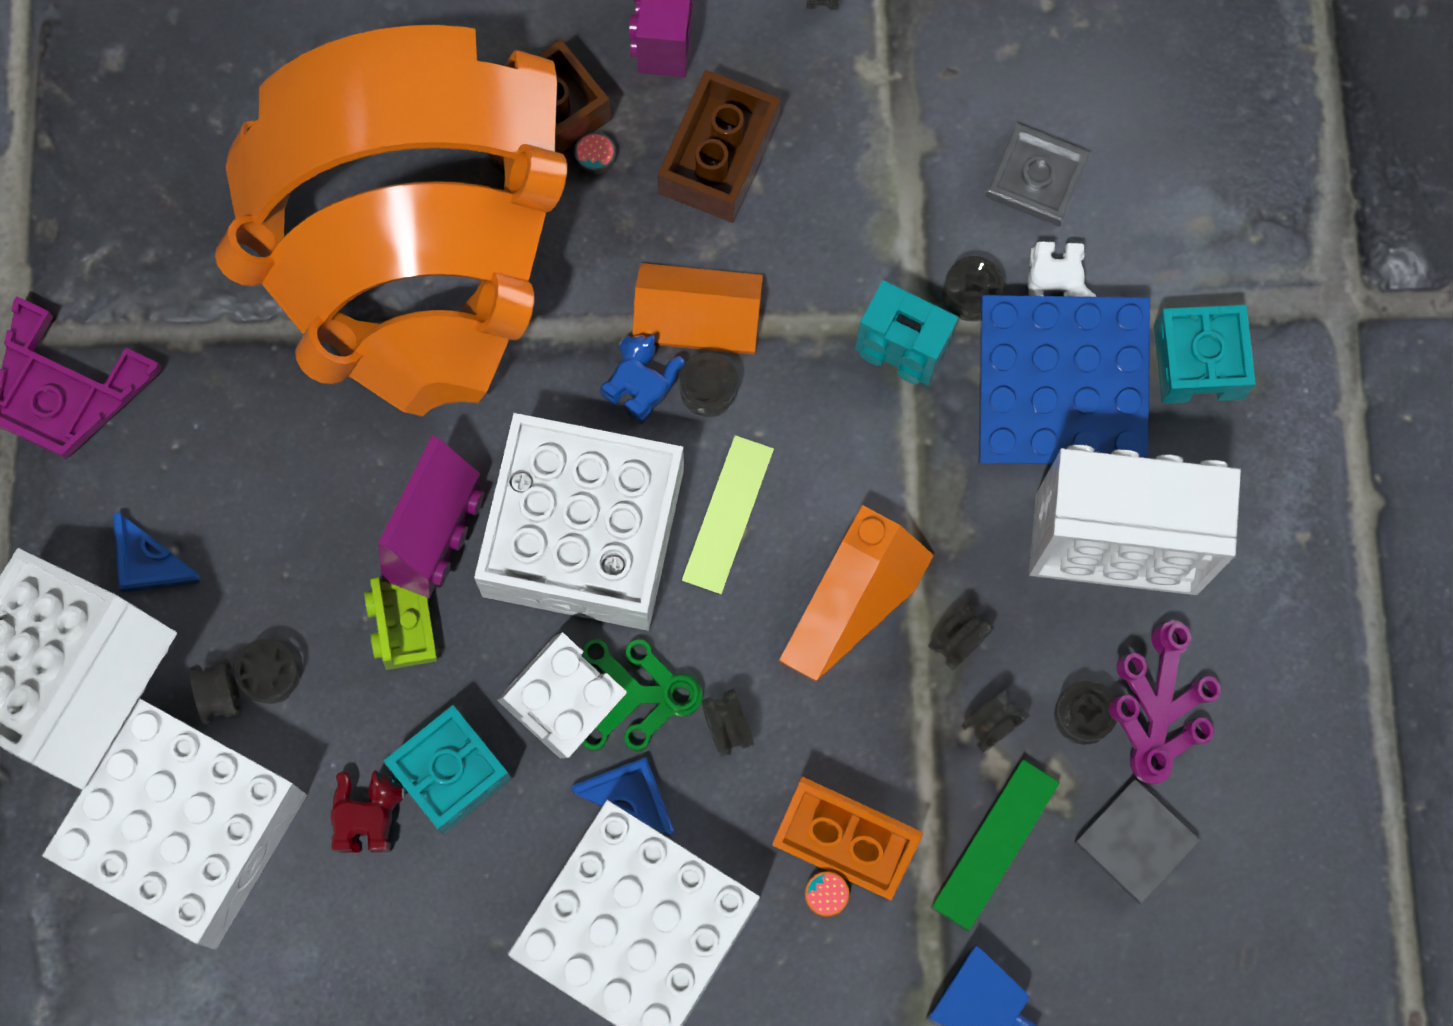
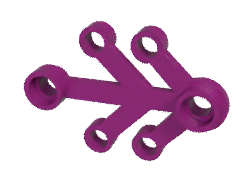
M1176 620L1160 623L1152 632V645L1161 654L1155 693L1144 676L1147 671V664L1140 654L1132 653L1121 656L1116 665L1119 676L1127 681L1137 700L1131 695L1115 697L1110 702L1109 712L1111 717L1120 723L1134 748L1130 758V767L1133 774L1146 784H1159L1167 780L1173 769L1174 758L1193 745L1210 742L1214 735L1213 725L1208 719L1196 718L1187 721L1183 732L1165 742L1168 725L1200 703L1217 700L1221 693L1219 682L1214 677L1206 676L1195 679L1190 689L1172 700L1180 653L1187 650L1191 641L1189 629L1183 623ZM1173 631L1177 636V644L1172 638ZM1129 660L1135 665L1134 674L1128 669ZM1204 683L1208 686L1209 694L1207 697L1204 695L1202 691V686ZM1122 702L1128 707L1126 716L1121 712ZM1139 704L1150 721L1148 735L1137 720L1140 712ZM1197 724L1201 727L1202 730L1201 738H1199L1195 732ZM1152 756L1156 759V769L1151 764Z

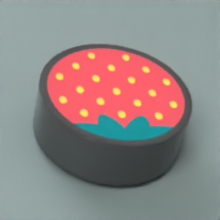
M591 132L582 136L575 146V158L578 167L589 175H601L608 172L616 160L613 141L607 135L599 132Z

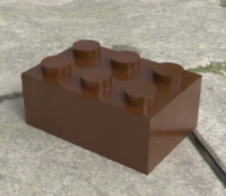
M560 39L536 56L552 60L555 65L557 78L555 152L562 154L577 144L582 136L596 131L611 120L609 98L562 39ZM487 153L505 176L504 157Z
M705 69L658 172V194L734 223L780 119L781 98Z

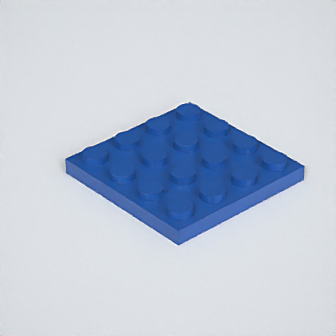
M982 295L980 304L978 463L1053 464L1060 450L1067 449L1070 445L1090 446L1094 448V452L1112 454L1115 450H1130L1137 452L1140 458H1148L1150 298Z

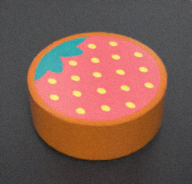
M833 872L816 874L810 879L805 889V901L808 908L814 914L821 917H833L839 914L846 907L849 900L847 883L841 876Z

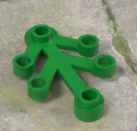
M592 639L585 644L583 648L584 659L593 667H599L603 673H607L627 692L593 730L602 734L601 742L597 745H590L586 739L582 742L588 751L597 752L602 750L606 746L607 737L641 704L659 705L640 725H632L625 731V744L633 752H642L647 749L650 744V737L672 716L686 717L696 712L700 707L702 689L698 681L687 674L673 675L652 654L651 647L646 641L637 639L630 642L626 648V657L632 666L643 667L659 686H641L610 655L608 646L604 641ZM594 646H599L604 650L603 657L598 660H593L588 656V651ZM635 647L645 648L647 655L644 659L635 660L632 658L631 651ZM676 690H686L689 693V699L685 703L674 701L673 693ZM635 731H641L646 736L644 743L638 746L631 744L629 741V736Z

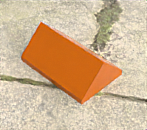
M641 263L635 286L632 337L638 335L650 337L654 335V345L755 355L763 275Z
M802 776L772 846L828 872L836 873L843 879L892 901L924 832Z

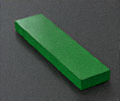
M1022 760L931 908L969 932L1060 783L1025 760Z

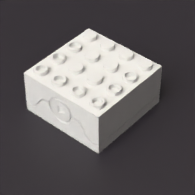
M514 413L474 577L482 597L649 631L684 472L683 446Z
M1070 445L1067 449H1061L1036 494L1029 576L1198 595L1235 557L1241 469L1227 468V463L1217 460H1206L1200 464L1183 463L1181 457L1174 455H1160L1156 459L1140 458L1137 452L1130 450H1115L1112 454L1096 453L1094 448L1086 445Z
M17 548L0 575V746L25 761L83 790L108 747L121 729L137 699L144 692L146 684L161 659L167 654L177 632L117 595Z
M139 698L42 856L194 943L216 950L307 795L291 782Z
M607 800L508 956L615 1026H683L757 907L760 896Z

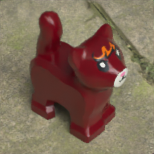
M373 771L368 787L370 801H352L349 799L352 788L351 777L347 772H339L336 775L338 784L333 797L330 817L334 829L332 851L360 853V845L356 842V838L358 836H367L368 850L370 852L390 853L391 843L388 840V833L392 824V810L400 801L404 800V786L399 785L390 775H381L377 771Z

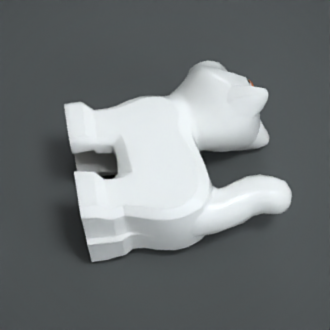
M1037 242L1035 247L1031 248L1029 263L1031 269L1028 274L1029 296L1061 294L1063 296L1096 297V294L1092 293L1084 284L1085 273L1082 266L1084 244L1067 243L1063 259H1053L1051 257V254L1055 251V242Z

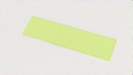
M736 435L734 436L682 581L722 594L774 448Z

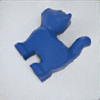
M643 335L624 337L619 344L622 360L616 366L611 380L604 382L599 390L601 396L614 405L624 394L630 395L633 399H628L623 405L629 409L628 415L640 424L647 420L654 407L663 402L667 392L675 383L678 371L685 366V360L678 356L667 363L662 375L645 367L644 365L651 361L656 350L654 335L650 337Z

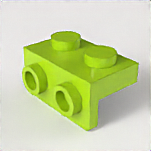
M379 577L370 578L372 591L364 592L368 617L376 616L378 632L370 633L374 659L382 658L386 670L436 662L437 656L427 597L388 582H380Z

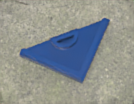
M113 513L118 589L121 592L201 582L200 575L139 529L121 513Z
M646 757L571 786L573 794L601 807L608 800L652 829L668 836L675 834Z

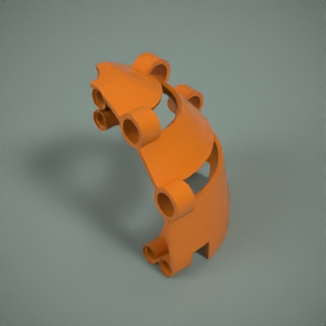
M411 25L376 29L350 35L321 45L285 64L259 86L258 120L243 123L229 148L226 173L235 219L229 225L218 244L215 259L219 269L230 280L246 286L262 284L297 326L303 336L295 350L296 361L301 370L311 379L324 384H336L349 376L402 412L418 416H424L431 409L446 403H479L484 397L509 339L518 340L529 325L534 305V290L532 284L529 283L536 250L546 212H550L558 203L566 181V158L563 154L555 152L557 78L554 62L520 50H515L504 66L477 61L476 29L445 25ZM425 148L464 149L504 157V190L476 184L440 181L413 182L375 188L327 205L295 226L286 236L284 235L285 207L291 191L319 173L340 164L385 152ZM240 245L252 248L260 257L248 254ZM439 275L481 280L476 292L457 311L429 310L414 312L392 318L381 324L357 321L338 312L356 296L379 285L396 280ZM320 342L333 346L341 356L329 353L322 347Z

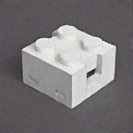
M564 633L555 635L496 699L560 759L569 758L627 693L607 673L600 674L581 656L583 651Z

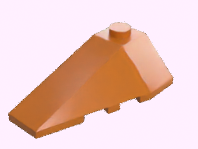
M862 505L779 662L817 682L846 656L858 642L882 623L894 609L914 593L934 555L901 525Z

